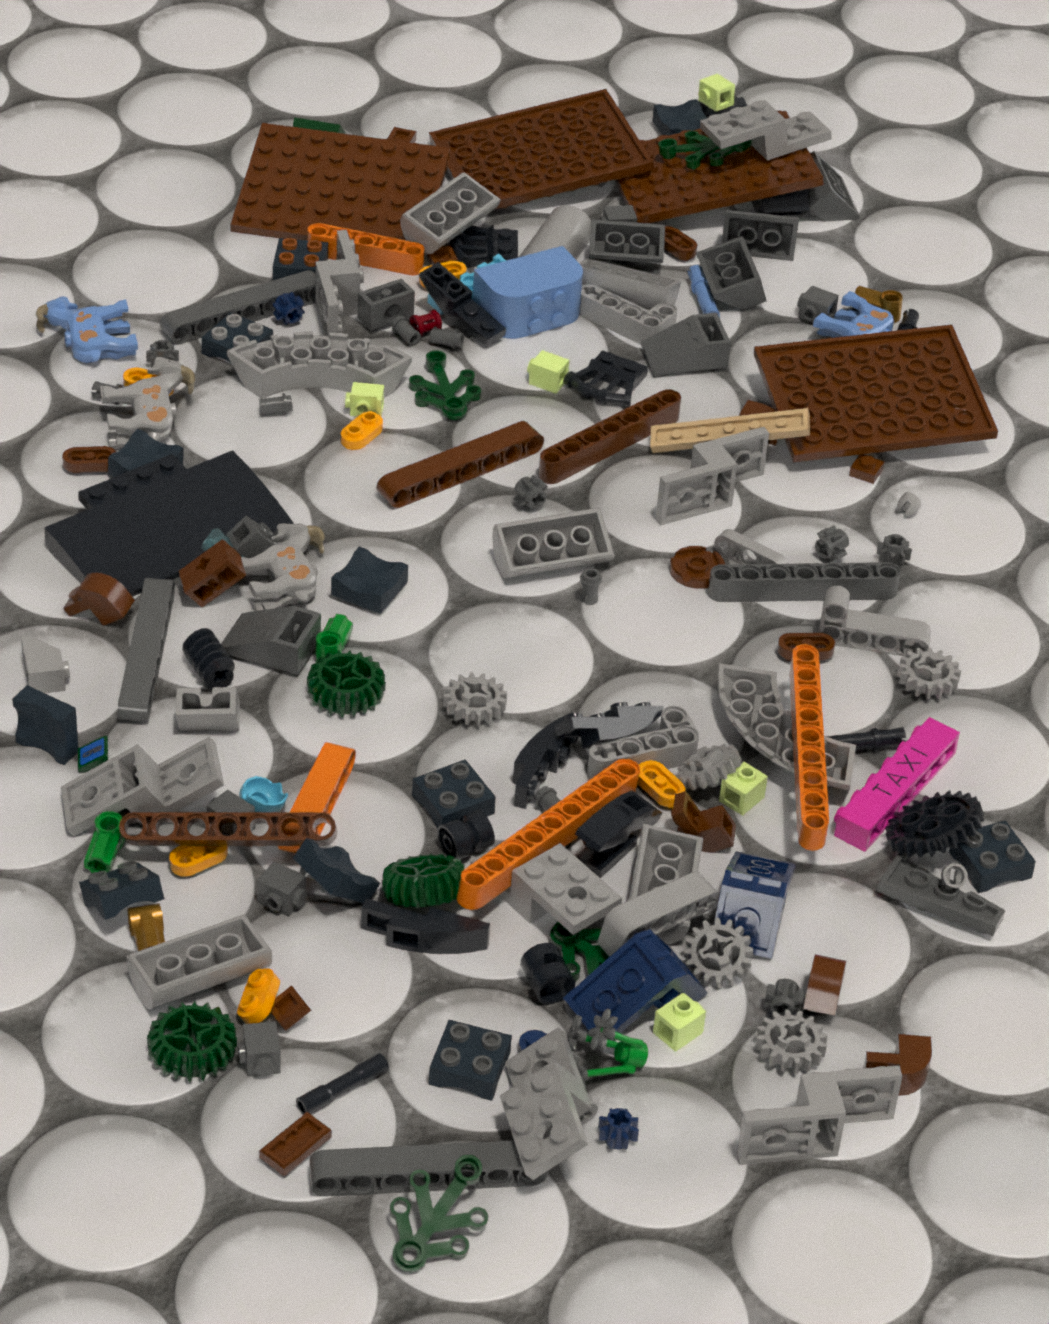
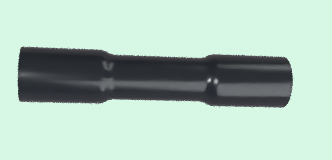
M378 1053L329 1083L320 1085L296 1098L298 1110L302 1115L306 1112L311 1114L359 1084H365L389 1070L386 1058L381 1053Z

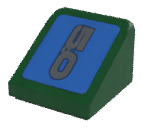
M108 736L100 737L78 748V773L88 772L109 760Z

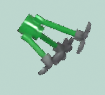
M606 1009L602 1017L599 1015L594 1016L596 1027L591 1028L588 1032L579 1029L582 1021L580 1015H576L573 1018L572 1026L569 1029L571 1036L568 1038V1042L572 1051H575L576 1043L584 1044L585 1042L590 1043L591 1049H595L598 1045L601 1050H605L606 1047L615 1049V1060L619 1061L622 1065L587 1070L583 1065L579 1066L578 1055L574 1054L573 1056L585 1088V1081L588 1077L618 1073L634 1074L636 1067H644L648 1058V1047L643 1040L631 1038L615 1031L613 1026L618 1018L615 1016L610 1017V1009ZM611 1039H616L621 1042L611 1041Z

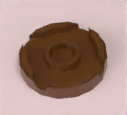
M687 546L676 551L675 556L671 558L670 573L678 583L686 587L706 589L709 588L711 569L716 565H725V562L721 555L714 550L711 553L706 551V547Z

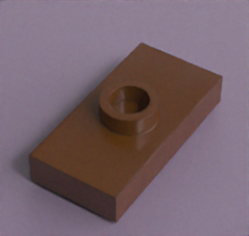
M306 1112L260 1149L259 1158L282 1176H285L332 1137V1130Z

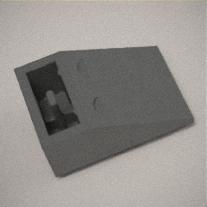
M708 313L691 315L641 341V346L653 374L665 375L668 373L728 368L731 342L718 314Z
M297 606L241 613L221 644L229 655L298 675L316 648V636L321 632V613Z

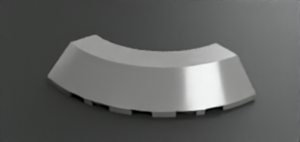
M313 331L294 332V337L271 335L268 341L257 343L256 340H252L227 350V356L244 387L262 399L280 392L299 388H330L351 392L353 382L384 385L385 398L394 392L412 363L411 356L387 344L383 348L371 344V339H348L349 334L330 332L329 336H313Z
M719 663V695L725 712L734 727L762 755L794 773L791 712L789 710L786 711L781 704V696L777 687V672ZM824 736L827 786L849 791L856 745Z

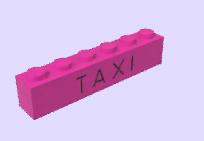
M931 717L921 726L917 725L911 737L906 742L902 741L899 744L896 753L891 758L887 757L884 760L881 769L876 774L872 773L861 790L857 789L853 793L850 802L845 807L841 806L834 816V822L836 823L834 836L866 852L886 830L885 827L889 825L888 820L895 818L894 813L902 812V806H908L956 754L960 732Z

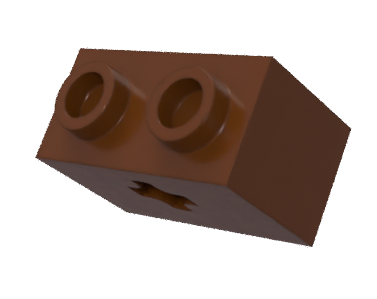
M223 539L179 570L184 593L202 608L246 576L240 554Z

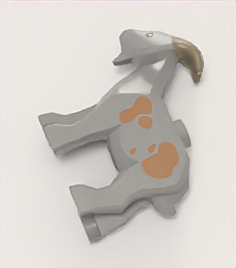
M157 357L154 360V366L147 370L148 374L157 375L156 377L142 379L119 389L110 386H100L102 404L118 402L133 406V417L129 419H121L116 415L107 414L108 429L116 430V432H108L109 447L115 450L123 448L137 429L146 432L158 442L165 440L172 431L173 419H176L175 403H170L169 394L180 383L186 384L189 394H192L194 391L195 374L190 368L177 361Z
M301 523L279 524L276 528L277 535L273 537V541L281 543L268 547L265 551L252 558L241 557L246 576L269 575L271 581L270 583L249 582V590L254 598L260 596L262 599L271 598L267 601H253L254 611L282 608L300 602L307 603L316 594L317 567L313 560L308 561L303 552L307 549L308 545L317 547L321 554L324 552L323 541L325 534L320 527L306 526Z

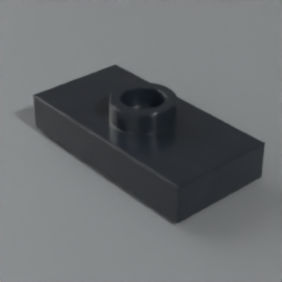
M630 834L625 843L601 852L593 851L586 847L576 858L601 878L637 845L638 837Z

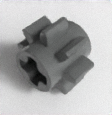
M167 340L155 341L153 345H150V350L146 351V362L151 363V368L154 366V360L157 357L178 362L179 350H174V344Z
M532 475L531 478L523 477L515 485L514 490L517 495L514 497V500L526 510L539 508L546 501L547 495L544 490L548 486L535 475Z
M832 526L817 533L820 539L815 542V548L822 558H828L832 562L847 555L845 548L849 546V538L843 530H836L835 526Z
M891 534L884 537V542H878L876 553L880 555V562H889L901 567L904 566L905 560H910L912 549L909 548V541H906L903 536Z
M779 979L775 985L768 984L764 1006L770 1007L772 1014L776 1011L780 1016H784L785 1009H789L791 1015H793L794 1012L802 1011L805 991L799 990L798 984L791 979Z

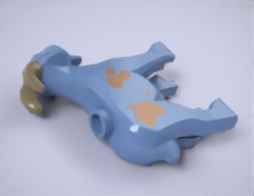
M849 291L842 297L841 304L852 306L858 311L850 309L846 311L841 308L835 313L834 319L821 313L814 319L813 323L814 327L820 328L817 331L818 335L835 338L892 331L894 320L889 311L873 306L866 299Z
M62 296L47 301L36 310L35 314L38 318L36 327L39 332H45V323L63 327L66 330L64 332L66 347H71L74 358L81 362H97L104 358L117 360L125 356L136 355L138 342L135 334H131L127 338H116L109 335L130 333V323L128 321H122V319L109 321V319L122 316L123 312H129L126 299L120 300L114 305L77 309V304L70 303L67 297Z

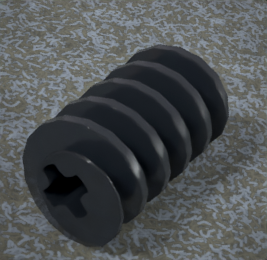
M201 628L190 634L184 641L182 650L206 688L212 690L213 687L229 686L234 678L235 664L222 644H220L218 638L215 637L213 631L208 628Z

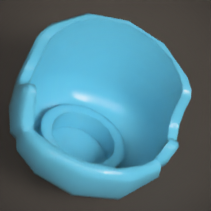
M254 776L246 779L240 789L239 797L253 805L255 812H280L287 801L288 793L283 794L280 782L272 783L267 778Z

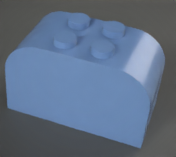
M563 246L474 269L472 299L506 328L505 336L502 338L517 339L571 324L578 319L580 315L583 268Z

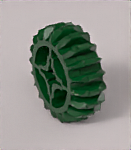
M338 650L335 655L327 653L325 658L318 657L317 663L311 664V669L307 676V693L313 705L319 706L320 711L328 710L330 716L339 713L342 718L345 714H351L355 717L358 712L365 715L368 709L375 710V706L381 703L384 691L386 690L385 674L379 662H374L372 656L363 657L362 652L352 654L351 650L348 653H341Z
M420 854L414 857L409 856L406 859H398L397 862H392L384 868L382 873L383 880L381 881L384 896L388 902L394 903L397 906L404 905L406 908L411 906L416 908L426 906L429 908L433 905L440 906L442 903H450L452 900L457 899L464 864L459 859H454L452 856L445 857L443 854Z
M195 1000L192 1005L186 1006L181 1001L179 1008L169 1006L167 1013L159 1012L157 1020L152 1021L149 1035H147L148 1054L150 1059L153 1060L155 1068H162L164 1076L173 1073L176 1081L181 1077H186L189 1083L193 1077H199L204 1081L207 1074L216 1077L218 1069L226 1070L228 1062L233 1061L237 1047L236 1028L234 1023H231L229 1014H222L220 1007L211 1009L208 1002L203 1006H198Z

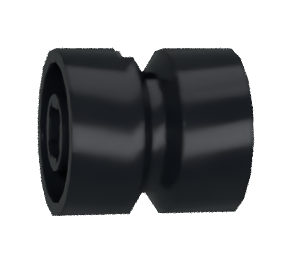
M481 810L467 813L461 816L460 820L448 821L437 828L438 841L445 856L454 857V859L462 860L472 852L483 851L492 847L495 843L491 822Z
M552 943L537 944L527 950L522 956L520 966L539 1002L544 1004L558 1003L564 1000L563 997L575 988L576 981L556 945Z

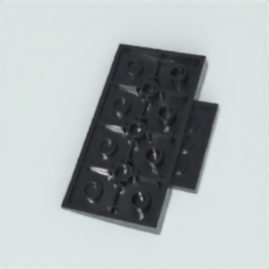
M232 450L188 469L173 454H170L78 492V500L87 510L46 526L44 530L46 546L80 583L83 582L87 574L103 573L118 580L133 597L142 593L145 578L173 580L180 577L179 570L222 539L234 548L226 534L245 516H248L258 524L261 522L266 524L273 533L271 537L277 535L276 528L279 524H294V522L264 483Z

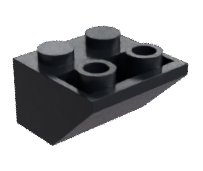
M808 189L751 201L755 212L780 216L803 215L810 210Z

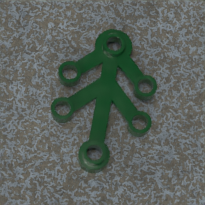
M692 130L685 133L686 144L677 145L675 139L667 138L661 140L658 143L659 154L664 159H672L676 157V153L697 151L685 158L686 167L696 169L700 166V160L709 155L711 166L723 165L724 157L734 151L743 152L751 146L752 140L714 152L720 148L709 137Z
M439 350L429 351L426 354V367L431 373H434L438 384L425 380L420 375L411 376L409 378V389L416 392L415 405L418 407L431 405L441 409L442 415L450 420L463 418L467 414L466 405L470 401H478L481 398V388L473 385L475 373L469 369L462 370L459 376L450 384L444 370L446 367V354ZM467 386L466 392L460 397L455 396L461 388ZM429 392L443 397L444 400L431 396Z
M557 922L550 931V940L552 944L561 948L565 964L570 971H574L571 974L575 981L580 978L581 967L575 962L574 949L585 956L587 975H590L609 958L599 945H591L587 942L598 940L602 928L582 929L573 935L560 922Z
M467 1154L457 1159L454 1167L455 1178L434 1208L429 1192V1174L422 1169L411 1173L409 1187L415 1192L422 1224L414 1236L409 1220L411 1211L409 1200L404 1197H397L392 1200L389 1211L391 1217L396 1220L400 1239L393 1248L392 1258L394 1264L400 1270L408 1273L416 1272L423 1268L427 1259L448 1255L455 1259L464 1258L469 1250V1241L463 1235H455L450 1241L431 1244H427V1242L434 1233L467 1227L474 1231H481L487 1226L488 1213L481 1207H474L466 1213L446 1216L465 1187L479 1181L482 1173V1163L476 1156ZM469 1168L473 1171L474 1175L465 1177L461 1171ZM416 1177H422L426 1183L418 1186L413 1180ZM402 1204L407 1210L400 1214L394 1210V1207ZM479 1214L483 1217L484 1221L476 1224L472 1221L471 1217ZM460 1242L465 1246V1249L457 1252L452 1248V1245ZM407 1251H412L416 1254V1258L409 1261L404 1258L403 1254Z

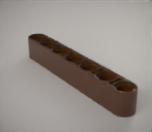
M672 389L662 390L544 449L540 453L539 479L546 484L559 483L651 436V426L676 423L680 415L681 394Z
M520 421L387 473L379 479L376 489L394 508H401L534 455L543 447L544 437L528 422Z
M132 812L123 816L119 824L120 833L126 842L134 846H301L306 838L313 839L319 846H326L334 842L338 833L332 816L322 812ZM138 822L143 825L140 834L136 836L128 835L127 830L131 824ZM167 822L174 824V830L170 835L162 836L159 834L158 831L162 824ZM199 822L205 824L206 827L203 834L199 836L190 834V828L193 824ZM231 822L237 825L235 833L231 836L221 834V828L224 824ZM262 822L268 825V831L264 835L256 836L252 834V829L257 823ZM288 823H297L300 826L297 834L287 836L283 833V829ZM328 823L331 826V830L327 835L318 836L314 833L315 827L318 824Z

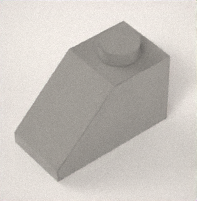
M28 634L21 635L22 657L28 686L45 693L66 691L65 679L70 678L68 661H62L60 649Z

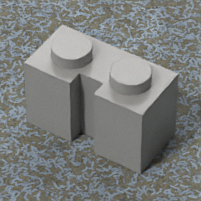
M213 687L212 694H202L201 688H177L176 719L179 730H239L240 700L237 687Z

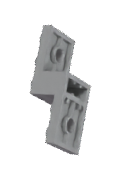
M758 100L750 105L736 107L726 113L714 114L700 121L701 130L720 149L752 140L751 145L766 160L832 139L831 130L810 111L801 112L797 116L785 119L766 100Z
M337 230L336 260L316 262L315 304L325 336H329L330 332L343 333L342 322L339 321V316L358 315V293L363 291L360 289V283H364L363 268H359V255L355 254L354 240L349 239L347 230Z
M761 427L693 445L690 469L660 477L656 510L657 522L660 525H665L731 507L733 504L735 482L764 475L769 439L767 429Z
M209 736L160 764H157L137 744L61 786L67 830L75 836L95 825V819L99 814L106 811L118 813L124 808H127L131 813L177 812L224 786L216 743Z
M561 843L512 870L511 886L499 894L527 922L532 923L545 914L550 913L573 935L606 916L614 907L622 904V897ZM490 849V850H488L487 852H485V853L479 855L478 857L472 859V860L470 861V865L473 864V863H474L475 861H477L478 859H480V858H481L482 856H484L485 854H487V853H488L489 851H491L492 849ZM577 895H579V896H582L584 899L581 900V899L574 898V897H576Z
M559 1027L505 1061L513 1087L501 1094L500 1098L525 1175L532 1180L588 1145L579 1116L592 1109L566 1033Z
M879 1066L875 1068L801 1074L796 1106L743 1111L737 1148L739 1165L838 1156L844 1123L894 1119L902 1081L900 1066Z

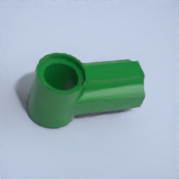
M336 614L333 618H329L324 630L316 636V663L318 657L325 658L327 653L335 655L338 650L341 653L343 652L353 631V622L349 621L346 615Z
M106 811L99 814L95 819V832L84 859V868L92 873L98 871L110 872L118 850L124 845L125 839L119 830L120 820L122 819L120 814Z

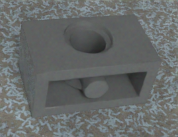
M401 278L359 292L357 318L370 331L391 324L396 316L401 315L409 318L411 315H414L415 291Z

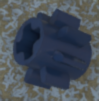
M293 292L281 294L277 297L275 303L272 304L276 309L273 312L274 316L278 321L282 320L285 325L298 322L302 314H305L302 308L304 302L300 296L295 297Z
M610 1108L607 1117H599V1141L605 1140L609 1149H628L630 1140L638 1141L639 1118L632 1117L626 1108Z

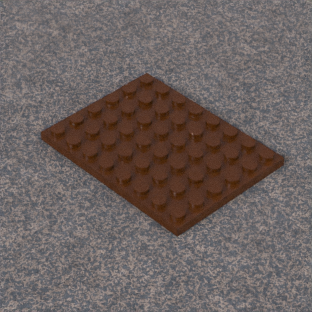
M607 89L429 132L432 145L450 148V156L446 168L450 178L453 180L465 172L501 199L496 209L507 208L519 203H528L535 199L551 197L555 194L575 191L579 188L595 186L603 182L619 180L623 177L654 170L653 160Z
M777 110L785 119L790 118L786 110ZM701 129L693 130L708 137ZM684 130L669 136L661 135L646 141L640 140L653 160L654 170L615 180L626 205L633 206L637 216V223L662 221L824 185L823 176L807 148L766 160L751 145L743 152L734 151L724 157V164L717 167L710 165L709 155L700 160V166L696 169L687 168L685 158L697 151L676 153V157L672 159L662 158L658 143L661 140L672 138L677 141V145L686 144L685 133L691 130Z
M262 123L230 224L231 232L308 241V227L315 223H323L406 240L401 229V216L442 187L450 156V148Z
M952 324L754 347L753 355L773 409L776 412L804 408L809 410L810 436L784 438L793 463L997 438V426Z

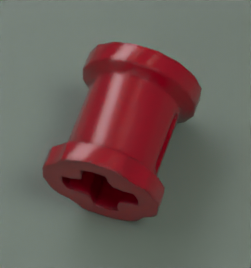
M435 309L430 310L428 314L420 316L411 315L409 317L410 324L421 336L423 333L432 331L434 327L442 329L440 314Z

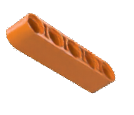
M315 223L308 227V241L328 242V259L336 260L337 230H347L349 239L354 240L355 254L359 255V263L362 266L412 276L419 275V271L424 268L425 248L419 243L323 223Z
M325 742L290 812H322L330 815L351 774L355 763L356 750ZM288 823L284 827L283 833L287 836H294L298 833L300 826L297 823ZM326 823L318 824L315 827L314 833L320 836ZM278 846L279 850L294 854L300 848V846Z

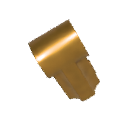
M860 285L856 288V295L866 299L873 306L889 311L893 316L894 323L900 321L903 296L900 292L894 290L879 292Z
M160 903L127 909L131 936H135L138 951L165 942Z

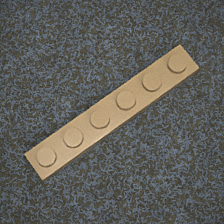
M808 408L654 425L651 426L650 447L652 453L693 449L695 444L765 427L769 432L768 440L810 436V413Z

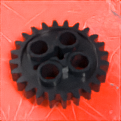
M951 790L940 796V793L936 792L934 797L929 798L925 795L920 802L913 800L912 806H902L903 812H895V818L888 820L889 825L885 827V834L893 852L898 851L899 855L906 853L907 857L910 858L917 853L918 858H921L925 853H929L930 857H932L936 851H941L944 854L946 853V848L952 847L956 849L958 848V842L967 843V836L977 835L975 830L981 829V822L985 821L984 812L980 801L978 802L976 796L971 797L970 793L963 795L962 791H958L952 795Z

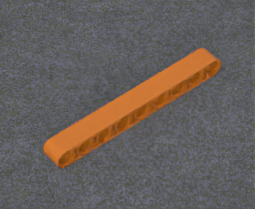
M801 644L793 649L789 672L797 834L801 847L806 850L816 851L825 846L829 824L820 664L818 650L811 645Z
M631 759L615 761L464 869L461 873L458 889V904L469 910L482 908L511 886L512 870L559 843L565 847L578 837L575 835L577 829L598 810L631 790L636 792L640 774L639 764Z

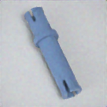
M691 266L689 268L691 271H687L691 280V290L697 296L703 314L717 313L720 318V313L701 266Z

